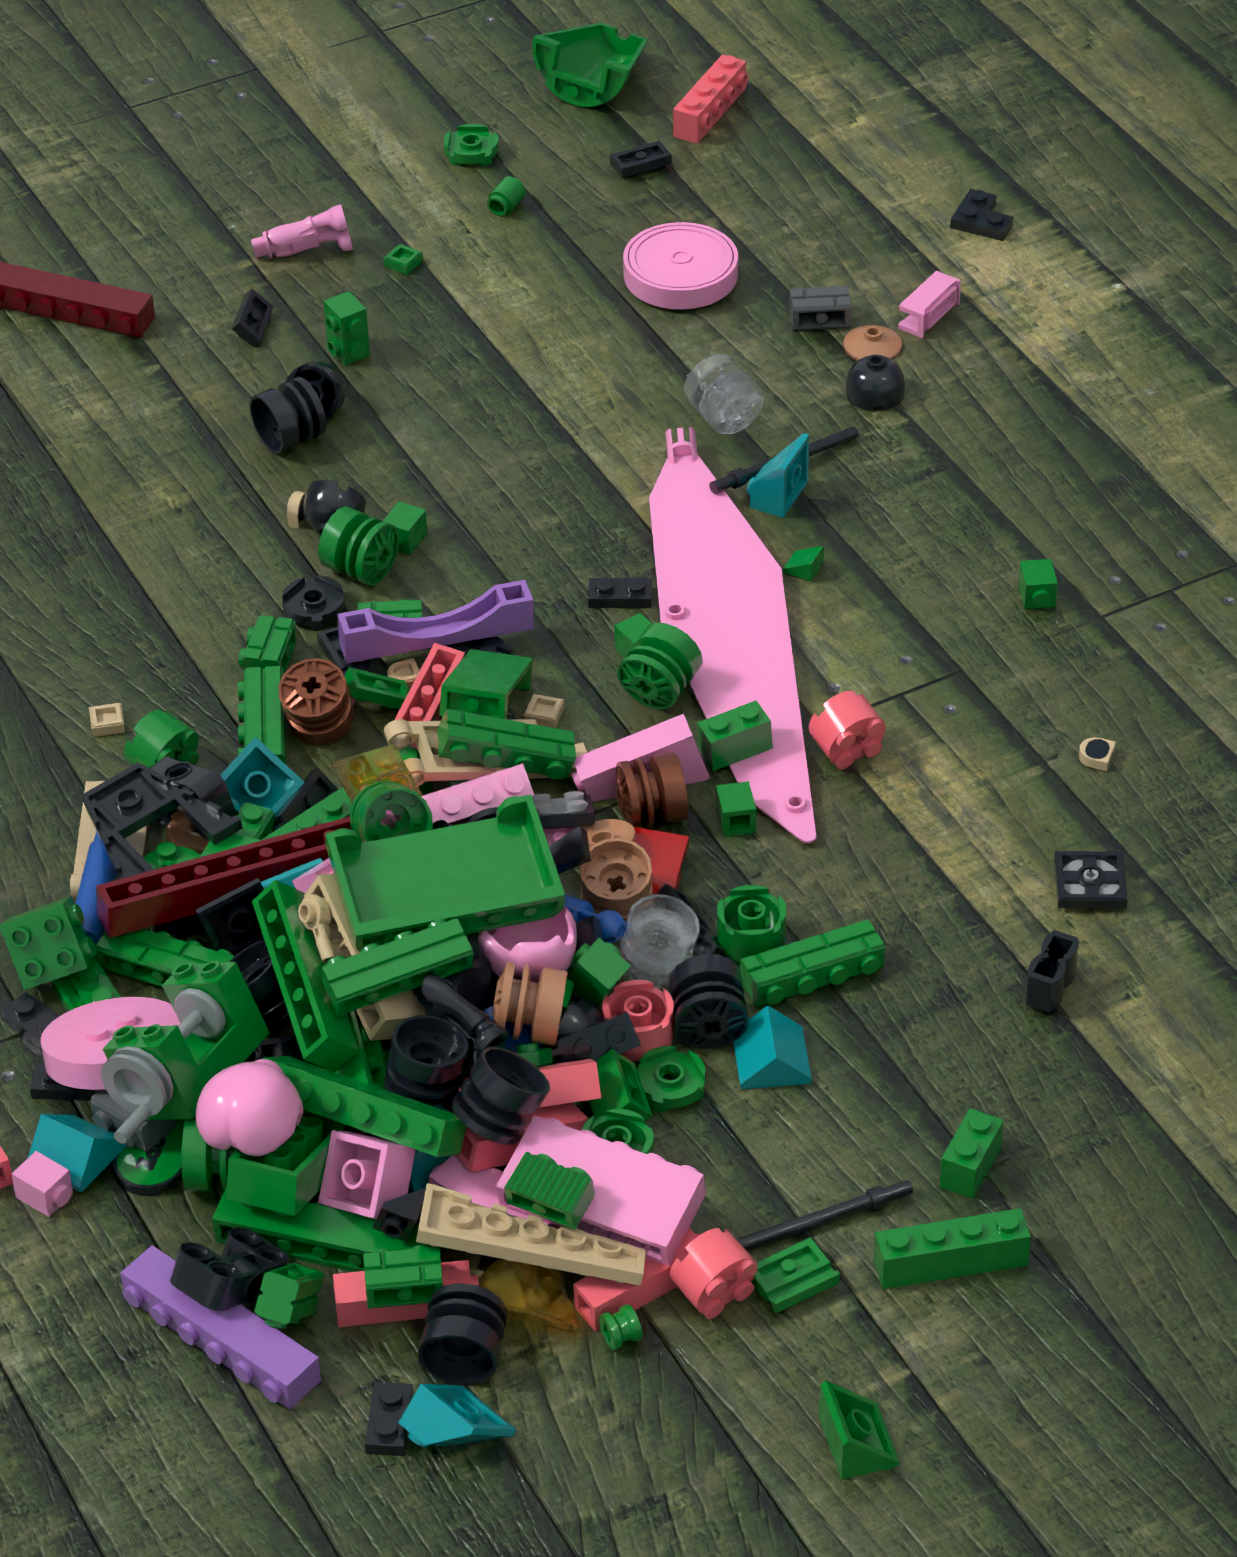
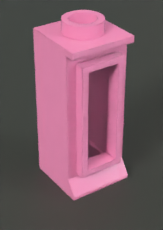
M935 271L899 305L900 311L910 315L898 324V329L923 339L926 330H929L955 304H960L961 280Z

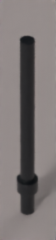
M853 426L809 443V457L858 438L857 428ZM771 459L745 469L737 468L729 471L727 476L710 482V490L715 494L728 488L737 489L746 485L748 480L756 477L761 468Z
M909 1180L885 1188L877 1186L866 1190L865 1195L738 1238L737 1241L746 1251L867 1209L876 1211L887 1207L888 1202L913 1194V1187Z

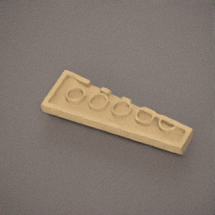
M427 1183L416 1242L641 1286L645 1265V1249L596 1234H589L577 1228L573 1230L565 1226L559 1229L550 1227L542 1221L543 1218L529 1214L528 1219L508 1214V1207L493 1203L492 1208L471 1202L472 1196Z

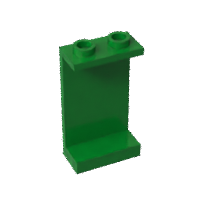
M470 649L441 685L440 716L444 715L446 709L507 720L508 696L513 689H531L533 658Z

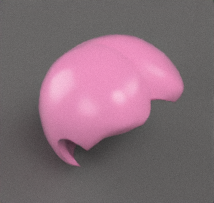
M564 907L559 914L548 919L493 929L489 932H479L477 942L491 963V971L500 978L506 961L515 962L513 979L521 980L524 964L530 965V981L538 983L544 967L564 971L569 968L576 950L577 929L572 913Z
M259 1059L254 1062H244L230 1066L217 1073L207 1082L198 1099L196 1125L204 1141L211 1147L219 1150H228L232 1146L244 1154L262 1156L278 1149L294 1133L296 1122L298 1125L303 1115V1104L297 1089L283 1073L281 1067L274 1061Z

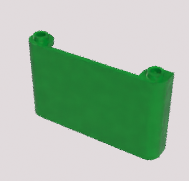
M532 795L506 798L497 808L496 818L361 843L359 833L354 830L341 828L334 832L325 833L326 849L353 940L359 952L369 944L378 943L383 945L392 942L402 932L412 931L416 933L425 930L429 924L438 919L450 921L458 918L464 935L548 919L559 914L564 908L565 893Z

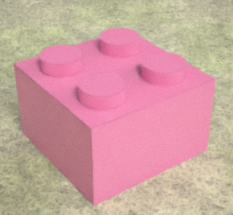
M332 1130L318 1203L376 1219L383 1202L408 1193L416 1150L387 1139L360 1132Z

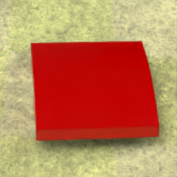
M634 827L636 833L634 842L644 848L651 859L653 899L663 900L657 892L665 884H669L675 889L679 887L681 868L689 848V836Z

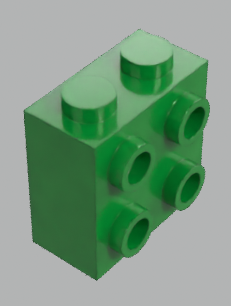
M72 896L12 916L0 924L1 933L24 990L82 971L96 962L97 950L95 943L90 936L87 937L82 925L84 923L83 912L78 904H74Z

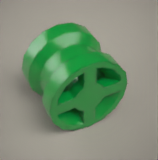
M630 1304L621 1306L619 1311L614 1314L606 1312L599 1315L602 1335L611 1350L621 1348L622 1344L626 1341L637 1342L642 1340L641 1324Z

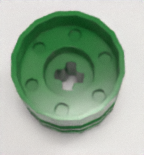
M348 506L339 508L330 517L321 534L318 546L319 561L326 568L344 575L348 574L352 579L373 586L386 577L394 564L399 548V532L396 526L374 517L370 518L368 514Z
M653 623L646 627L636 641L634 648H631L627 656L621 661L617 668L618 680L623 689L641 704L653 709L666 710L674 706L687 684L691 682L703 664L702 653L696 642L679 628L667 623Z
M391 780L376 781L364 787L354 798L350 810V826L352 830L359 833L361 843L433 829L432 812L427 801L414 790ZM387 810L394 814L393 817L389 818L388 825L381 821V819L386 817Z
M196 1117L194 1119H185L182 1138V1179L184 1189L189 1192H210L215 1181V1175H220L223 1191H225L227 1187L228 1159L238 1149L231 1146L228 1150H219L208 1145L200 1135L196 1125Z

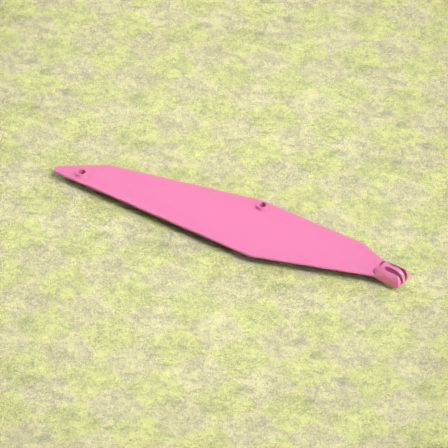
M689 427V442L684 441L683 428H677L678 442L674 444L671 429H668L665 433L668 458L649 496L661 623L675 626L688 634L696 642L702 653L703 664L689 684L706 719L756 700L771 720L773 749L731 764L729 767L737 783L749 781L756 808L803 843H812L816 840V829L781 567L727 493L723 490L714 494L710 490L709 484L715 481L716 478L698 455L694 428Z

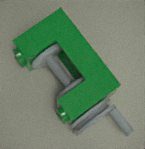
M211 961L204 964L186 962L178 965L173 969L172 975L164 982L162 987L181 1024L179 1026L154 1024L148 1027L127 1025L116 1030L113 1038L102 1049L108 1059L102 1066L101 1072L104 1087L117 1104L132 1113L114 1133V1138L119 1143H126L146 1120L194 1119L196 1117L199 1096L207 1082L220 1071L230 1066L244 1063L270 1033L236 962L220 963L219 961Z

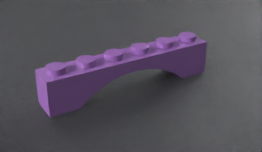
M525 580L494 585L482 596L467 605L435 616L419 618L395 617L379 613L370 608L337 614L339 643L346 664L432 648L434 643L440 645L457 644L534 629L533 598Z

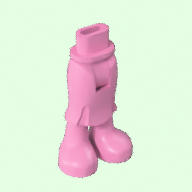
M342 204L332 206L327 211L314 217L310 215L302 221L277 226L262 232V237L251 239L256 258L268 255L269 259L273 258L272 254L275 257H286L310 248L319 247V244L329 241L336 242L342 251L353 250Z

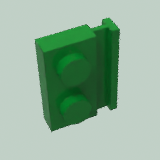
M97 960L87 969L51 981L53 990L67 1012L96 1001L121 998Z
M810 1237L757 1262V1272L753 1276L751 1283L766 1302L769 1301L772 1305V1310L776 1314L839 1284L840 1273L837 1270H833L831 1262Z

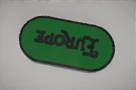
M175 1119V1129L163 1139L161 1138L149 1151L145 1152L135 1145L133 1147L126 1146L114 1159L116 1177L126 1191L139 1196H155L162 1194V1190L170 1186L172 1190L183 1181L182 1138L185 1119Z

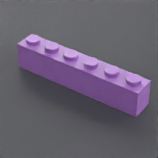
M153 1245L121 1272L122 1293L130 1305L142 1308L151 1314L152 1318L159 1325H167L177 1332L184 1342L189 1345L194 1344L205 1351L213 1362L224 1364L242 1382H250L259 1388L270 1401L274 1403L278 1401L291 1410L321 1382L318 1356L275 1327L265 1324L263 1319L242 1305L231 1307L226 1311H214L202 1306L171 1284L170 1278L176 1261Z

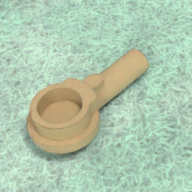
M309 894L304 897L299 906V918L307 929L313 930L322 963H327L335 957L329 938L330 906L325 898Z

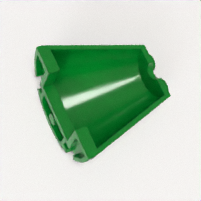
M597 23L533 36L532 51L536 69L541 71L546 80L544 84L553 94L575 106L593 107L611 100L622 90L646 47L648 39L632 33L625 39L619 35L618 28L604 23Z

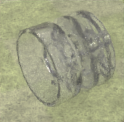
M715 354L699 362L688 374L684 384V396L688 403L697 413L702 415L703 419L709 423L713 430L720 434H733L746 428L758 416L763 405V392L760 386L753 381L750 375L745 373L744 369L733 358L726 354Z
M653 894L639 899L632 905L625 923V934L620 940L618 950L621 953V957L631 965L625 973L626 976L631 980L653 982L655 988L668 987L669 977L674 968L684 960L692 957L700 932L699 919L693 909L682 900L669 895Z

